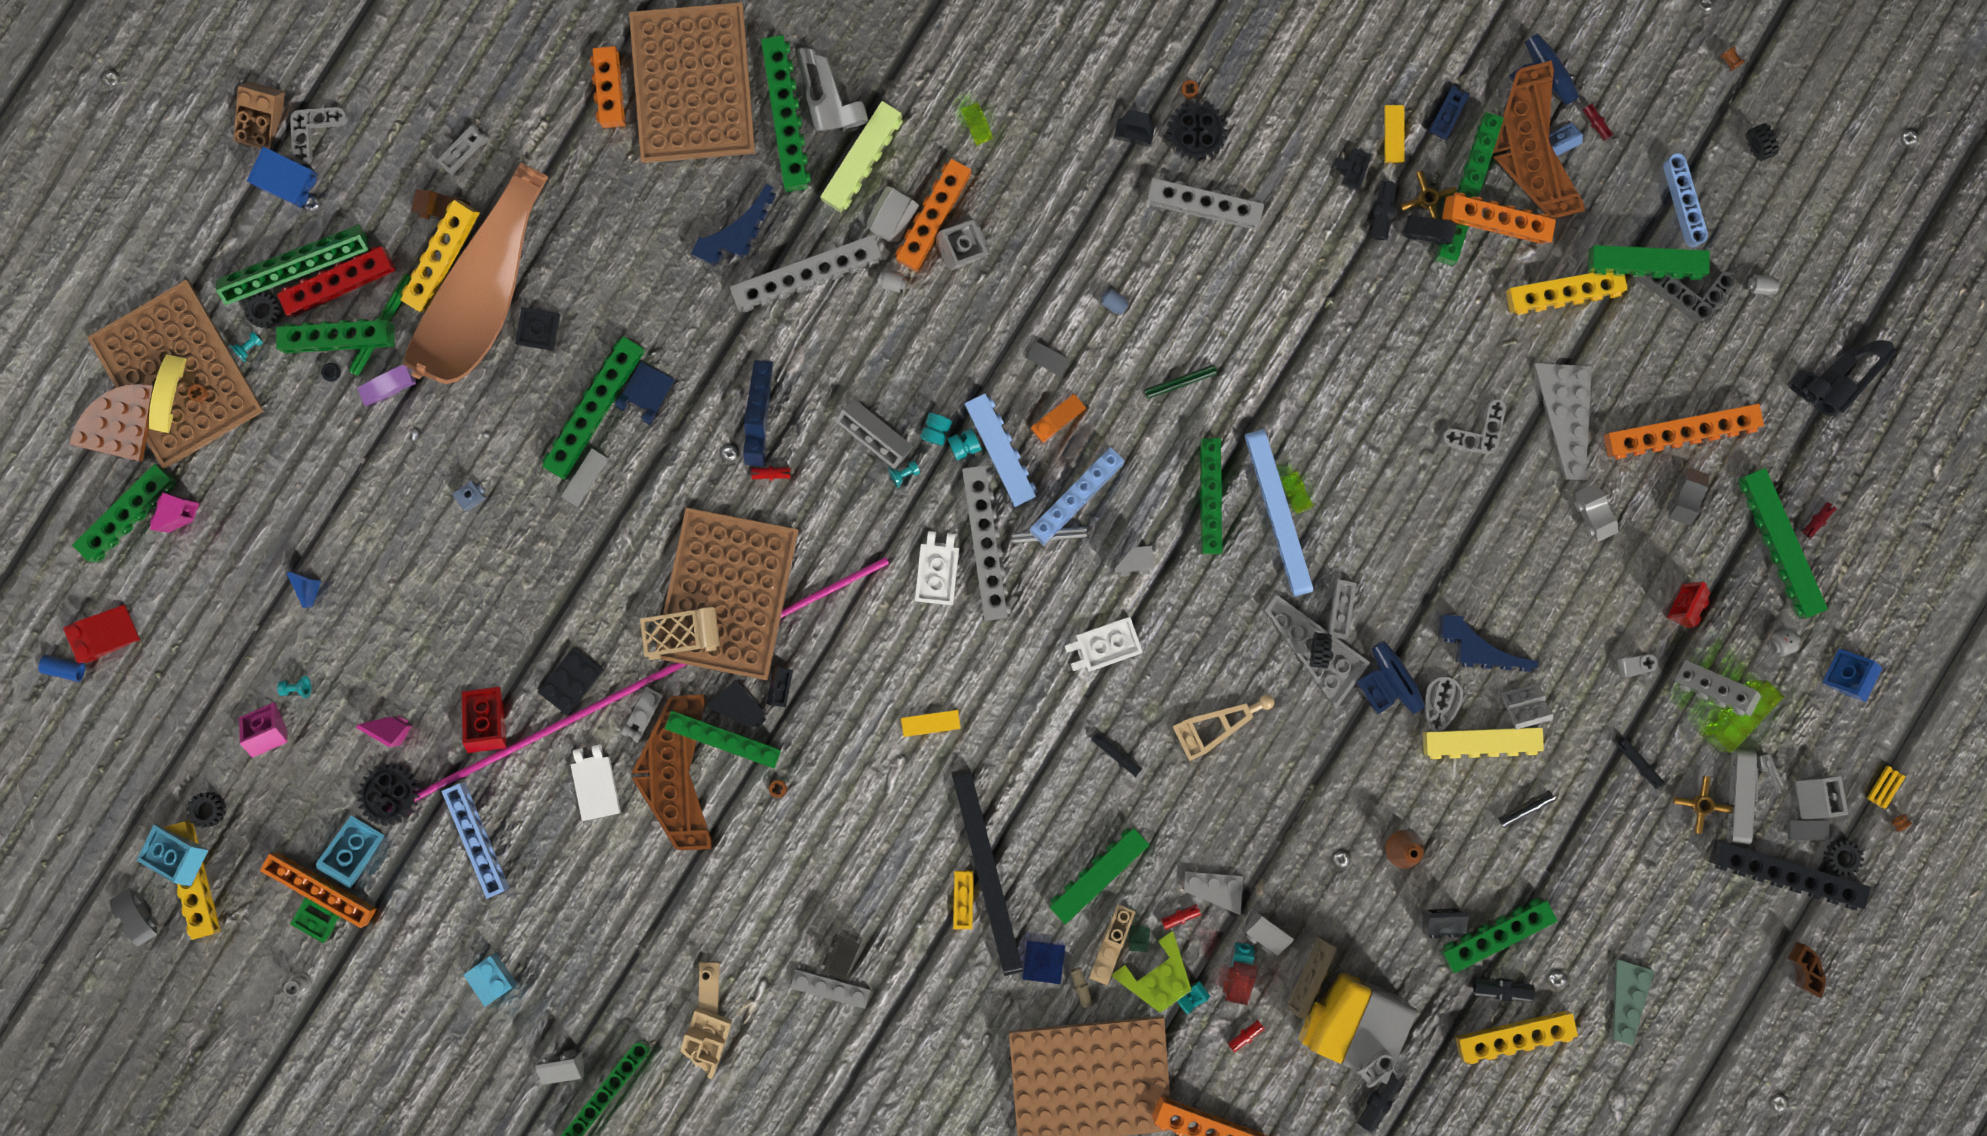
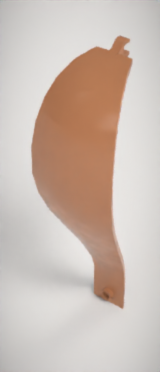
M523 163L518 165L499 200L443 280L411 338L404 355L403 365L415 371L411 374L413 377L420 379L422 376H425L443 384L457 382L467 376L491 348L510 308L529 214L548 179L547 175Z

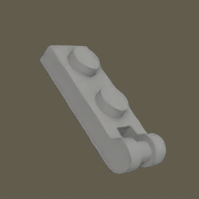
M473 124L443 153L437 162L450 175H453L480 146L488 141L489 137L481 133L479 128ZM472 136L476 138L473 143L469 140Z
M646 686L621 734L624 736L628 735L633 738V741L639 743L664 695ZM634 724L639 726L638 731L631 729Z

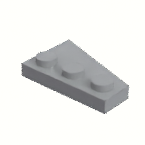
M1185 871L1183 889L1185 892L1239 915L1241 914L1243 876Z

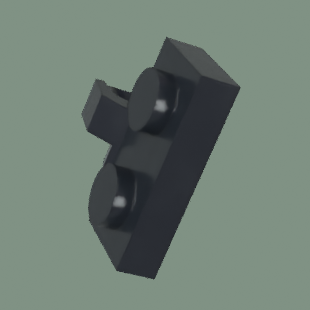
M1354 148L1350 158L1345 157L1344 160L1335 158L1331 167L1340 170V174L1344 175L1341 186L1355 191L1360 190L1372 154Z

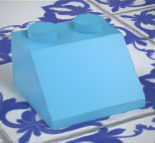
M497 953L492 954L463 975L484 1007L517 985Z

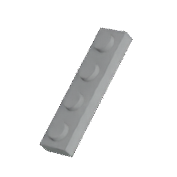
M797 968L791 985V989L864 1009L866 1008L870 988Z

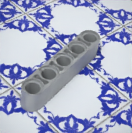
M1734 749L1732 751L1729 805L1733 807V811L1728 813L1727 839L1729 843L1751 844L1757 768V753L1755 750Z

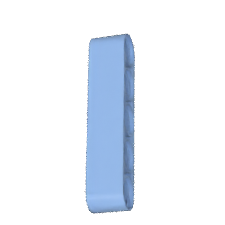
M1678 153L1672 155L1664 162L1663 169L1685 243L1690 247H1696L1707 240L1708 232L1686 158ZM1672 160L1677 162L1678 168L1672 165ZM1677 179L1682 180L1683 186L1677 183ZM1682 197H1686L1689 203L1685 204ZM1688 215L1693 217V223L1688 220ZM1693 233L1699 236V241L1694 239Z

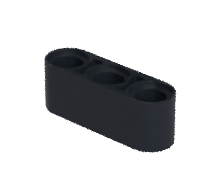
M1408 216L1402 236L1412 240L1451 244L1457 224L1443 219Z

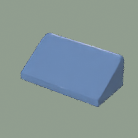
M1572 122L1550 133L1549 142L1558 156L1582 144L1583 134Z

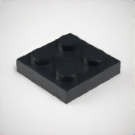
M521 307L515 345L554 352L561 314Z

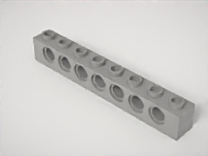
M871 235L730 286V290L737 309L748 312L754 309L753 306L770 304L772 299L778 297L779 299H784L790 296L789 293L806 291L808 286L823 285L826 283L825 280L842 278L843 274L847 272L856 273L862 270L861 267L866 265L869 267L879 264L882 257L875 237ZM863 251L866 253L865 258L857 259L856 254ZM846 258L848 263L845 266L838 265V260ZM824 264L830 266L829 271L826 273L820 271V267ZM805 271L812 272V276L809 279L802 278V274ZM788 277L794 279L793 284L790 286L784 284L785 279ZM769 284L776 285V289L773 292L766 291ZM752 290L758 291V295L754 299L748 297L749 292Z
M985 465L964 468L962 471L984 620L1008 618L1007 614L1011 613L1009 602L1005 603L1004 595L1008 594L1007 584L1002 583L1001 577L1005 576L1004 564L1000 565L999 563L1002 551L1001 545L997 546L996 538H1000L998 526L994 527L993 519H997L995 507L991 508L990 500H994L993 490L988 489L987 482L991 481L990 470H986ZM975 482H982L984 489L977 492L973 489V484ZM983 500L986 502L987 507L985 510L980 511L976 508V503ZM982 519H986L990 523L989 527L985 530L978 526L979 521ZM985 538L991 539L993 543L988 549L983 548L981 545L982 540ZM987 557H992L995 560V565L991 568L984 565V560ZM990 576H995L998 579V584L994 587L987 584V579ZM992 595H998L1001 598L999 605L994 606L990 603L989 600Z

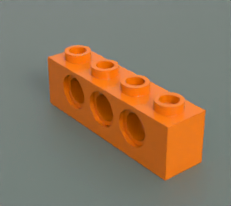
M615 46L592 48L593 55H590L591 66L595 70V74H592L593 85H596L597 91L594 92L595 104H598V111H596L597 123H600L603 128L626 126L619 51ZM604 66H610L607 72H601ZM606 84L612 85L610 90L603 91ZM607 103H613L611 109H605Z

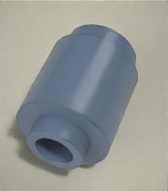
M1112 288L1110 291L1106 290L1100 298L1103 301L1101 305L1120 315L1123 314L1130 303L1126 300V297Z

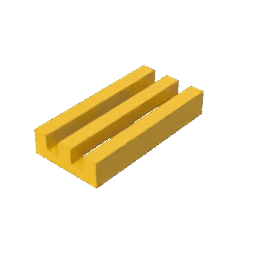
M1886 766L1867 799L1886 809L1906 776L1893 770L1892 767ZM1889 773H1891L1892 775L1890 776V778L1888 779L1887 783H1886V784L1884 785V787L1882 788V791L1880 792V794H1879V796L1877 797V799H1875L1876 794H1877L1878 791L1880 790L1881 786L1883 785L1884 781H1885L1886 778L1888 777Z

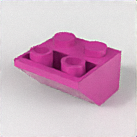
M162 493V496L157 500V510L150 520V530L170 533L192 522L199 503L177 495Z

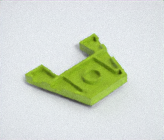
M1173 931L1158 941L1170 958L1140 980L1136 981L1126 965L1111 975L1159 1013L1192 991Z

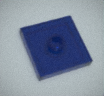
M1027 940L1022 980L1061 984L1065 945Z

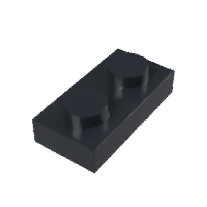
M773 667L766 704L786 707L793 674L792 669Z

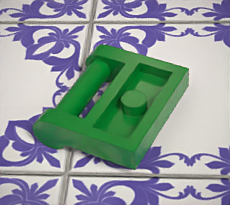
M305 897L290 925L325 943L341 917ZM309 905L330 916V921L328 922L307 910Z

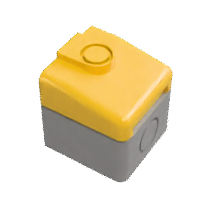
M1340 973L1319 1003L1315 1002L1312 1005V1010L1307 1015L1298 1039L1303 1045L1308 1046L1311 1051L1337 1063H1342V1065L1356 1070L1358 1066L1381 1050L1389 1052L1396 1064L1416 1017L1417 1009L1406 999L1360 980L1348 973ZM1387 1057L1380 1060V1065L1382 1066L1389 1063V1058ZM1392 1071L1380 1081L1387 1084Z

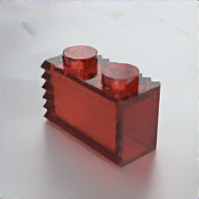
M1234 961L1233 967L1228 968V981H1224L1222 993H1225L1226 1002L1248 1005L1257 978V966Z

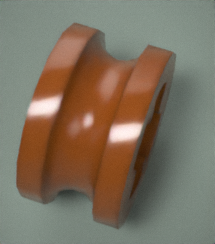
M1193 80L1185 81L1182 85V95L1187 99L1195 98L1198 94V84ZM1186 86H1194V93H1186Z
M194 384L188 389V397L196 402H204L208 397V390L202 385ZM195 390L202 392L201 396L195 395Z
M776 780L770 784L769 792L773 797H782L787 792V785L782 780ZM777 783L783 787L780 791L781 794L773 791Z
M1901 814L1890 822L1892 826H1896V832L1902 831L1912 824L1911 820H1907L1908 816L1906 814Z

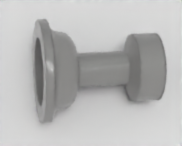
M297 973L284 985V992L290 997L295 995L304 996L311 990L312 981L307 974Z

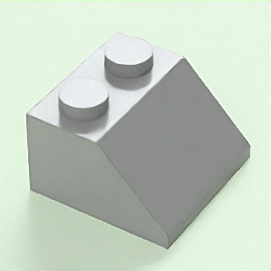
M1256 912L1244 929L1247 933L1246 938L1254 944L1257 941L1263 945L1262 949L1270 955L1275 953L1278 956L1294 940L1288 933L1258 912Z

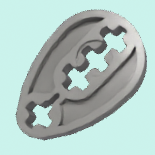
M1437 677L1430 681L1425 689L1424 715L1427 725L1432 731L1440 732L1445 729L1460 709L1463 691L1460 684L1452 678ZM1447 680L1451 687L1446 689L1448 698L1443 700L1446 707H1442L1440 710L1437 702H1441L1442 697L1439 696V693L1444 691V687L1441 685L1446 683ZM1438 717L1439 722H1441V726H1437V728H1435V725L1432 724V721L1436 720Z

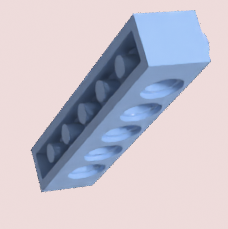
M1110 447L1030 528V533L1044 546L1123 466L1124 459Z
M466 782L443 790L442 794L486 899L510 889Z

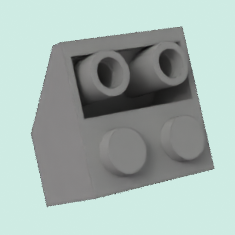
M1152 546L1131 548L1113 569V574H1118V577L1131 575L1130 572H1137V575L1150 574V571L1154 569Z
M1827 775L1794 781L1801 819L1831 818L1848 815L1841 776Z
M568 1050L563 1055L558 1056L556 1053L546 1054L535 1065L543 1085L581 1079L585 1075L582 1052H576V1050Z

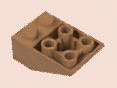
M252 82L239 85L234 141L260 149L265 147L271 150L283 112L285 92Z

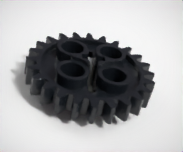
M1199 100L1196 101L1195 105L1189 101L1188 107L1181 104V111L1176 108L1174 111L1176 115L1171 114L1170 119L1172 121L1167 123V126L1170 127L1166 130V133L1170 134L1167 137V141H1173L1170 148L1176 147L1174 154L1182 153L1180 159L1188 156V162L1192 158L1195 159L1196 163L1199 158L1205 162L1206 156L1213 159V152L1218 155L1220 152L1218 148H1224L1222 142H1226L1227 137L1224 135L1228 133V130L1223 128L1227 126V122H1222L1224 115L1218 116L1220 109L1212 110L1214 104L1206 107V101H1204L1203 105L1199 104ZM1196 115L1199 116L1198 131L1200 132L1198 136V148L1195 147L1196 132L1194 131L1196 127ZM1186 118L1190 119L1192 121V125H1185L1183 123V120ZM1209 119L1211 121V125L1205 126L1202 123V120ZM1189 137L1192 140V144H1185L1183 138ZM1202 138H1209L1211 140V144H1204L1202 142Z
M383 763L382 769L375 766L376 772L368 771L370 777L364 776L365 784H359L363 790L357 791L358 794L362 795L357 801L363 803L359 806V809L365 810L362 815L368 816L367 820L374 821L378 825L381 823V825L387 826L389 823V825L394 826L395 820L402 823V817L409 818L408 811L414 813L411 807L412 805H418L414 800L420 798L419 795L415 794L420 788L414 786L419 781L413 779L415 774L409 773L410 769L403 768L399 764L396 766V764L390 763L388 766ZM389 777V783L385 785V780ZM376 785H379V787H381L383 790L388 791L390 795L399 799L401 801V804H399L396 800L389 798V796L386 793L377 789ZM404 787V793L400 796L399 791ZM376 793H378V798L376 801H374L373 797ZM392 804V810L388 812V806Z

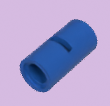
M44 655L39 662L38 670L42 674L80 682L85 674V664Z

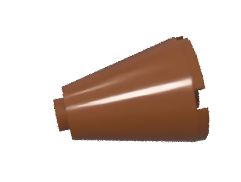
M1401 830L1393 833L1387 839L1385 845L1386 855L1394 866L1408 869L1416 866L1421 861L1424 855V845L1416 833L1409 830Z

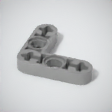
M338 107L294 111L290 117L293 160L304 167L311 164L313 159L311 129L344 126L348 121L347 113ZM328 113L331 117H336L338 113L341 114L342 117H340L339 121H337L335 118H329ZM317 114L324 115V120L321 123L315 122ZM300 116L304 118V120H301V127L300 123L296 121L300 119ZM305 134L306 140L303 143H298V135ZM298 147L302 148V149H303V154H305V155L307 156V157L303 158V161L299 159V157L302 156V150L299 149Z
M1495 399L1487 405L1481 434L1449 429L1443 433L1442 442L1448 447L1481 454L1494 453L1499 445L1506 411L1505 403L1502 400ZM1498 404V408H1501V410L1496 412L1495 417H1499V419L1489 418V416H1494L1495 410L1492 409V406ZM1489 422L1497 424L1495 432L1488 430L1487 425ZM1451 433H1453V437L1460 438V434L1463 435L1460 441L1453 440L1452 442H1449L1450 440L1449 438H1447V435H1450ZM1485 435L1496 436L1491 438L1490 444L1493 445V448H1490L1488 451L1484 443L1489 441V437H1485ZM1471 436L1474 438L1475 444L1473 447H1468L1465 444L1466 437Z

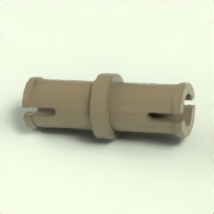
M1077 967L1070 970L1075 985L1074 991L1078 994L1081 1007L1088 1008L1092 1006L1093 1002L1088 990L1089 985L1085 982L1082 968Z

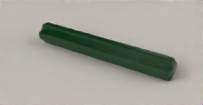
M1210 365L1146 388L1144 390L1147 399L1209 378L1217 374V369L1215 365Z

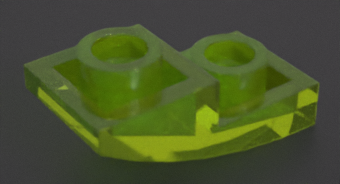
M978 102L960 109L975 146L994 139Z
M1297 471L1280 478L1284 492L1296 516L1314 508Z

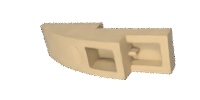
M1121 905L1116 906L1094 960L1089 979L1106 986L1108 985L1135 911Z

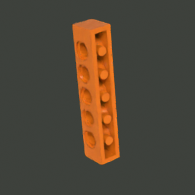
M953 159L949 163L945 162L941 170L943 174L940 180H935L931 196L927 195L923 202L924 209L921 213L918 212L913 221L915 223L914 227L908 229L904 237L906 239L904 245H900L895 253L898 263L916 273L971 176L970 168ZM948 178H953L956 183L949 186L945 181ZM943 194L947 199L944 202H938L936 200L937 196ZM930 211H935L938 215L936 218L930 219L927 217V214ZM923 227L928 229V233L924 236L918 234V230ZM912 244H917L919 250L911 252L909 247Z
M1454 193V195L1446 197L1443 220L1539 244L1552 242L1556 220L1549 218L1547 214L1540 213L1535 215L1532 214L1533 211L1522 209L1519 211L1516 210L1515 206L1505 205L1503 207L1499 206V202L1488 201L1487 203L1483 202V199L1479 197L1467 198L1466 194Z
M279 852L270 853L259 870L359 928L368 925L377 909Z
M1163 1096L1159 1097L1151 1116L1156 1127L1162 1130H1166V1128L1173 1130L1179 1136H1267L1261 1132ZM1174 1115L1179 1116L1175 1121L1170 1120ZM1191 1122H1197L1194 1127H1188ZM1214 1128V1131L1212 1133H1206L1208 1129Z

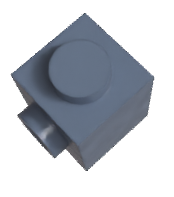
M470 481L452 494L465 511L471 510L486 499L484 495L486 491L483 486L473 481Z

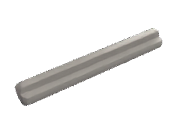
M1062 528L1050 540L1086 537L1087 528ZM1030 531L1013 532L1011 534L1013 543L1038 541Z

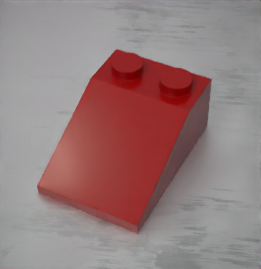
M1705 582L1683 584L1667 618L1686 628L1697 626L1701 620L1700 614L1702 610L1707 607L1710 601L1708 599L1710 591Z
M126 605L87 617L63 628L77 663L92 662L141 640Z
M501 687L462 691V744L467 753L506 748V726Z

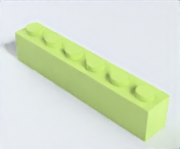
M883 101L880 103L820 196L823 202L840 213L843 209L847 210L852 202L850 198L854 193L857 194L862 186L861 181L871 173V166L874 161L877 162L882 155L881 150L884 145L888 146L891 142L893 131L900 128L903 122L901 120V112Z

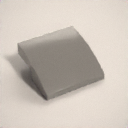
M1538 683L1501 693L1506 710L1516 730L1553 720V713L1546 703L1545 694Z

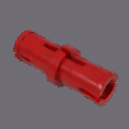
M769 466V468L752 467L751 473H760L751 475L752 480L769 479V481H773L774 479H791V474H783V472H791V468H773V466Z
M1197 904L1184 910H1176V913L1161 918L1164 929L1167 930L1179 924L1184 925L1186 921L1201 916Z
M1257 1019L1247 1029H1242L1241 1033L1227 1044L1236 1053L1245 1044H1250L1252 1039L1265 1029Z

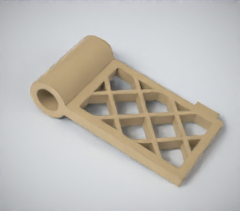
M715 607L640 619L644 657H649V660L661 659L663 654L705 648V652L716 651V647L720 646ZM692 615L693 624L688 628L681 622L686 616ZM670 618L676 622L671 631L663 626L666 620ZM653 621L658 625L652 634L647 631L646 622ZM679 625L687 630L682 639L673 634ZM660 628L668 633L663 642L655 637ZM690 633L695 637L696 645L689 646L684 642ZM671 636L679 641L674 649H670L665 645ZM654 639L660 646L656 651L649 652V643Z

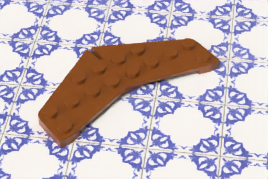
M1551 60L1521 68L1517 71L1504 111V120L1493 154L1510 150V153L1495 156L1493 159L1544 214L1549 215L1551 219L1584 212L1585 208L1583 200L1574 188L1549 142L1554 74Z
M705 694L672 696L668 699L632 773H650V776L632 777L672 845L677 850L712 849L711 836L689 773L697 741L665 729L671 710L702 720L705 708Z

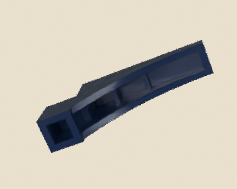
M766 184L754 204L730 226L708 237H699L691 252L693 258L714 267L722 259V250L741 259L745 255L748 256L752 247L750 243L753 238L756 239L760 228L758 226L767 216L768 211L766 209L775 199L774 188Z
M754 360L744 420L746 437L743 457L745 465L764 466L769 398L773 373L772 361Z
M1440 615L1439 638H1444V642L1456 643V639H1458L1456 662L1462 663V667H1473L1474 664H1481V668L1493 669V665L1500 666V670L1511 671L1512 667H1519V671L1531 672V668H1538V661L1512 656L1488 644L1464 622V616Z

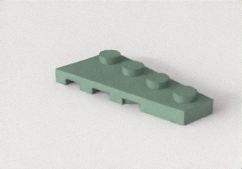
M1615 958L1616 975H1614L1615 995L1613 1000L1615 1005L1612 1039L1633 1045L1654 970Z

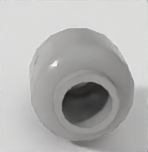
M1784 629L1771 635L1769 647L1774 654L1782 657L1796 652L1799 649L1801 640L1797 633L1790 629Z

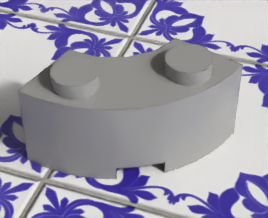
M1596 483L1575 493L1577 500L1574 502L1578 512H1581L1587 525L1586 531L1590 537L1594 536L1596 541L1599 542L1618 533L1617 519L1608 505L1606 495Z

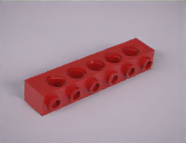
M375 246L369 249L368 253L355 255L351 258L352 260L346 263L340 262L329 271H320L317 273V276L311 279L305 278L294 287L288 286L283 288L282 292L278 293L277 296L286 315L294 318L397 271L388 251L382 246ZM374 260V266L368 269V263ZM356 268V275L351 277L350 272ZM339 276V282L334 285V278ZM321 284V291L316 293V287ZM304 292V298L299 301V294Z

